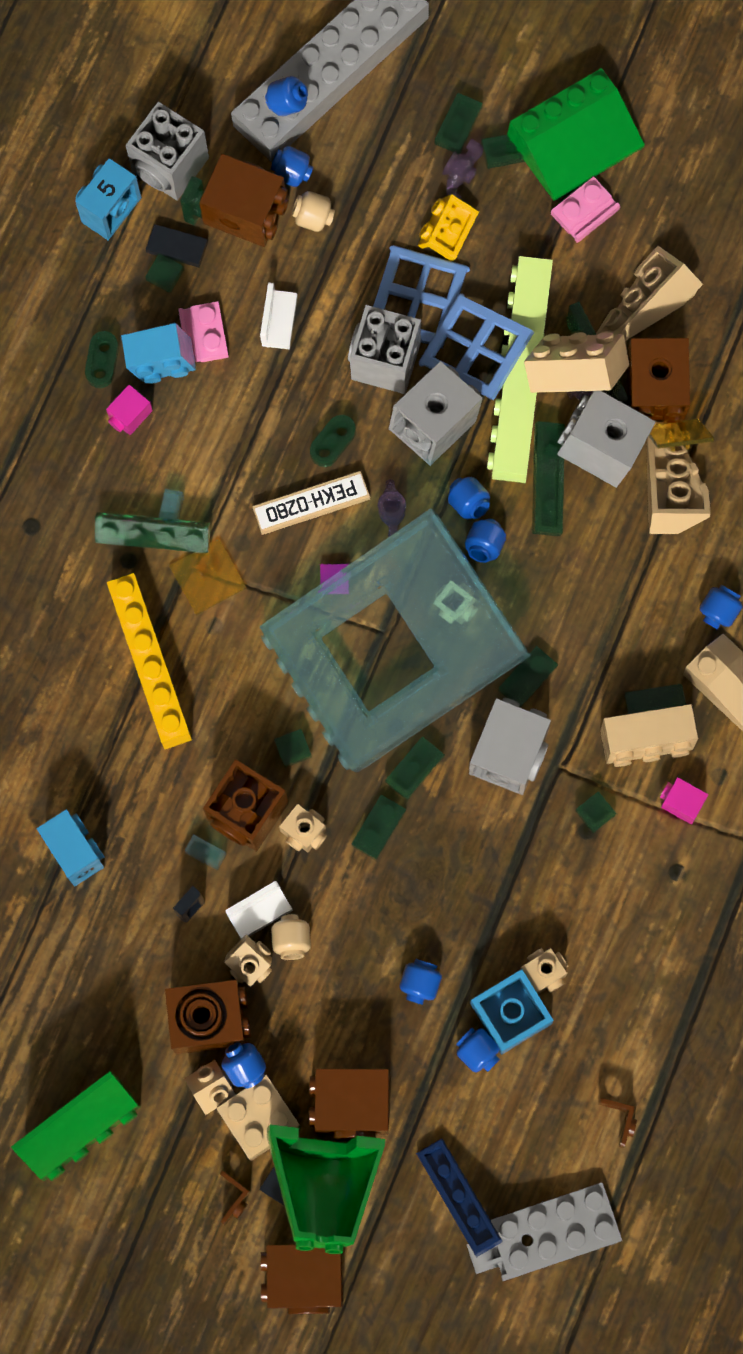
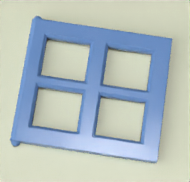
M395 245L390 246L391 253L373 307L384 310L390 294L412 300L408 313L409 317L415 318L420 303L443 309L437 327L438 330L456 298L460 295L466 273L470 271V268L463 264ZM400 259L423 265L416 289L393 283ZM431 268L454 274L447 298L424 292ZM421 329V342L430 344L436 333Z
M460 294L419 360V365L433 369L441 361L435 358L448 337L468 347L456 368L443 361L441 362L446 366L454 368L467 385H473L480 394L494 400L534 332L466 298L464 294ZM463 310L484 320L473 341L451 330ZM495 325L517 336L505 357L484 347ZM479 353L500 363L489 384L467 374Z

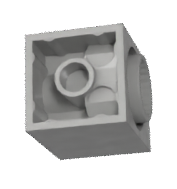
M157 102L126 144L132 172L151 187L163 191L177 201L209 159L204 130L160 102Z
M366 305L361 322L356 325L350 343L348 361L351 368V380L406 394L421 344V319Z
M440 361L394 405L389 430L431 466L476 422L483 398L473 385H467L460 378L454 368L446 366Z
M593 391L590 397L584 395L579 405L575 408L570 417L569 424L557 442L562 445L557 455L617 488L632 468L656 421L602 391Z
M503 698L501 701L496 699L470 761L469 774L523 795L529 780L535 781L546 754L548 743L545 742V739L549 732L551 720L546 718L547 714L537 709L527 711L519 708L520 704L514 700Z

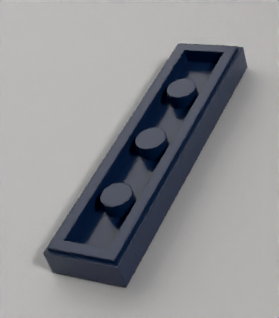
M440 1139L417 1152L419 1160L475 1256L478 1257L502 1243L501 1237L444 1140Z

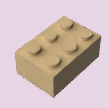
M606 331L597 335H586L582 332L572 334L571 336H559V334L546 335L526 358L524 364L531 393L611 390L628 368L629 360L624 334H613Z
M692 704L604 718L600 730L606 764L614 763V767L627 766L632 763L631 760L643 758V762H652L659 760L660 755L671 754L674 758L689 755L690 750H693L698 740Z

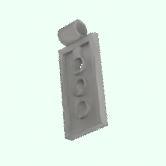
M599 1183L492 1219L491 1222L501 1237L502 1243L478 1257L475 1256L469 1244H467V1248L476 1274L500 1267L502 1281H506L621 1242L622 1238L603 1183ZM526 1234L530 1235L533 1239L530 1246L522 1244L521 1239Z

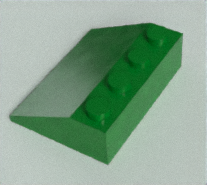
M602 68L511 120L507 133L509 141L553 201L643 149L645 146L618 89Z
M109 1071L12 1145L11 1148L41 1180L45 1181L49 1178L50 1181H53L65 1172L63 1166L72 1159L76 1163L90 1152L87 1149L96 1141L101 1144L114 1134L112 1129L119 1123H122L124 1126L138 1116L136 1110L140 1106L122 1081Z

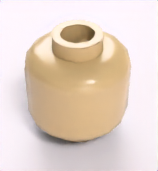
M311 191L305 192L302 196L298 195L292 210V216L295 217V222L298 226L315 232L321 231L325 225L330 226L335 210L331 209V201L328 197Z
M289 914L281 916V921L276 922L272 926L273 951L281 955V959H301L304 957V953L308 952L311 948L309 924L304 920H300L298 915Z

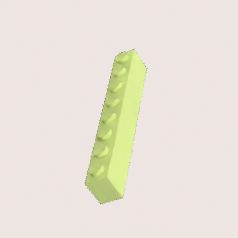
M519 256L518 266L512 265L511 282L516 283L515 292H509L507 309H513L511 320L533 330L534 334L501 388L503 389L502 399L496 398L494 415L499 416L498 426H492L491 442L496 443L495 453L489 452L487 469L493 470L492 479L526 483L537 392H530L524 361L544 337L553 260ZM504 330V335L509 336L508 345H502L501 355L504 357L517 337Z

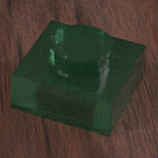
M158 254L145 278L146 281L171 293L183 273L184 267Z
M302 729L274 739L285 768L312 758Z
M599 791L575 810L593 834L617 815Z

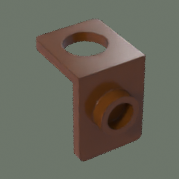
M600 1098L598 1105L627 1112L619 1147L624 1148L627 1137H633L637 1120L632 1118L635 1107Z
M221 1170L219 1174L242 1191V1194L220 1221L226 1225L233 1216L238 1219L248 1206L245 1200L251 1192Z

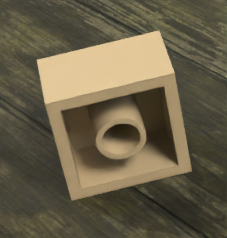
M267 1075L257 1085L244 1089L216 1108L250 1161L270 1149L267 1141V1127L270 1124L301 1128Z

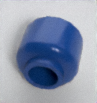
M288 76L270 83L265 96L266 104L278 116L291 115L305 108L308 91L306 86L297 77Z
M286 146L283 150H277L270 170L274 171V174L284 177L285 184L298 187L302 180L308 182L313 166L309 165V154L291 146Z
M458 478L451 484L448 503L462 518L478 519L487 512L490 507V493L476 478Z
M496 520L476 521L471 526L467 535L465 548L469 556L477 562L486 563L495 560L500 555L505 544L506 533Z
M720 585L719 588L712 587L699 607L700 612L705 615L703 621L716 629L720 625L724 627L732 626L743 607L742 602L739 600L741 596L723 585Z
M415 959L414 963L406 964L399 985L400 990L407 994L406 1000L423 1005L424 999L434 1000L436 998L442 979V974L437 971V965Z
M472 1027L456 1044L459 1047L457 1050L458 1058L473 1072L477 1073L483 1068L488 1072L500 1060L496 1056L500 1051L498 1045L483 1028L475 1030Z
M236 1042L225 1050L226 1055L221 1065L233 1085L248 1089L261 1082L264 1078L266 1063L253 1044Z

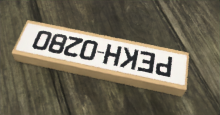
M359 471L252 507L261 534L264 535L370 500V496L362 473Z

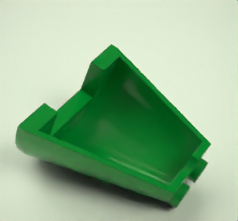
M270 1124L267 1127V1141L292 1236L296 1242V1249L310 1251L314 1250V1248H325V1252L328 1254L343 1253L344 1247L353 1245L385 1147V1139L357 1135L348 1143L299 1138V1128Z

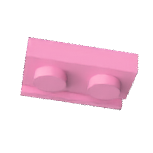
M592 177L553 208L551 215L578 243L620 209V205L612 199V196L598 180Z
M218 301L191 306V308L178 309L182 330L192 340L195 362H207L229 357Z

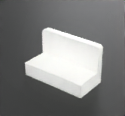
M269 282L260 333L261 343L265 347L290 350L298 295L293 292L275 290L274 283Z
M277 881L225 910L241 939L246 934L251 936L278 920L281 916L293 911Z

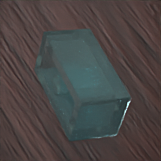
M165 489L157 522L160 528L177 530L184 500L183 492Z
M194 834L184 850L186 854L216 870L219 869L227 855L225 851Z

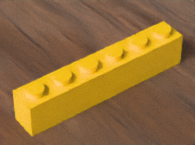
M132 573L107 582L164 750L191 741L184 715L135 574Z

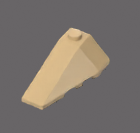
M657 246L638 266L634 273L637 277L630 289L624 288L621 293L623 297L622 302L618 308H614L609 312L595 335L609 331L613 334H624L626 341L682 307L695 296L697 290L703 284L684 263Z
M655 422L647 437L649 534H679L710 517L709 490L706 484L702 483L698 474V468L692 462L687 452L688 447L676 424Z
M722 634L706 646L686 666L683 675L743 731V652L727 636Z

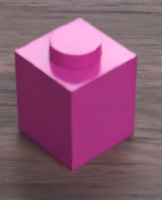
M130 385L106 409L110 418L108 420L109 424L118 432L124 430L129 435L153 411L150 402Z
M677 777L674 785L668 782L660 798L665 801L661 808L692 825L709 794Z

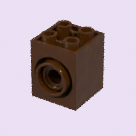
M221 154L199 202L203 224L265 248L268 239L273 240L278 228L276 221L279 215L283 216L289 204V200L286 199L288 189L285 188L284 177L266 171L251 162L240 161Z
M631 338L627 351L629 360L627 368L628 406L652 420H663V423L676 424L680 423V420H685L690 407L689 338Z
M235 759L203 807V811L208 822H210V825L231 841L241 846L246 845L257 852L287 807L288 799L284 789Z
M237 980L165 989L171 1049L175 1054L224 1049L236 1042L241 1044L247 1043L246 1038H251L250 1020L243 1015V1009L248 1008L247 992L244 987H240ZM209 1012L210 1019L206 1023L198 1024L196 1022L197 1016L200 1013Z
M316 1069V1076H310L311 1097H315V1107H309L310 1127H315L317 1134H334L335 1139L351 1140L357 1135L376 1138V1135H389V1069Z
M266 1245V1252H261V1271H267V1283H261V1301L263 1303L267 1302L268 1309L287 1308V1314H329L330 1307H343L342 1253L328 1254L325 1252V1248L301 1251L296 1249V1245Z

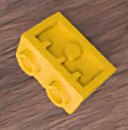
M451 194L442 199L439 198L434 203L431 209L433 215L419 233L421 239L418 246L422 249L430 247L448 260L453 261L456 260L479 211Z

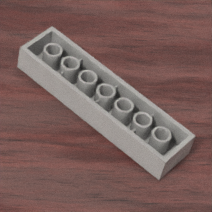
M354 0L231 112L233 126L272 163L278 149L283 150L284 147L294 143L429 18V3L426 0ZM288 76H294L302 81L307 88V104L302 111L284 117L278 116L266 104L267 88L271 82Z

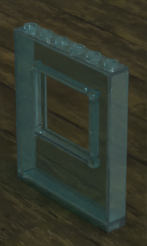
M432 508L259 626L264 633L261 636L262 641L269 650L274 649L279 657L276 659L278 666L284 674L289 672L294 682L291 685L300 698L304 696L310 706L307 707V711L315 722L320 720L325 728L322 731L323 736L331 746L335 744L341 753L337 756L346 770L351 769L357 773L531 656L438 514ZM387 593L431 660L434 668L371 711H368L323 642L322 637Z

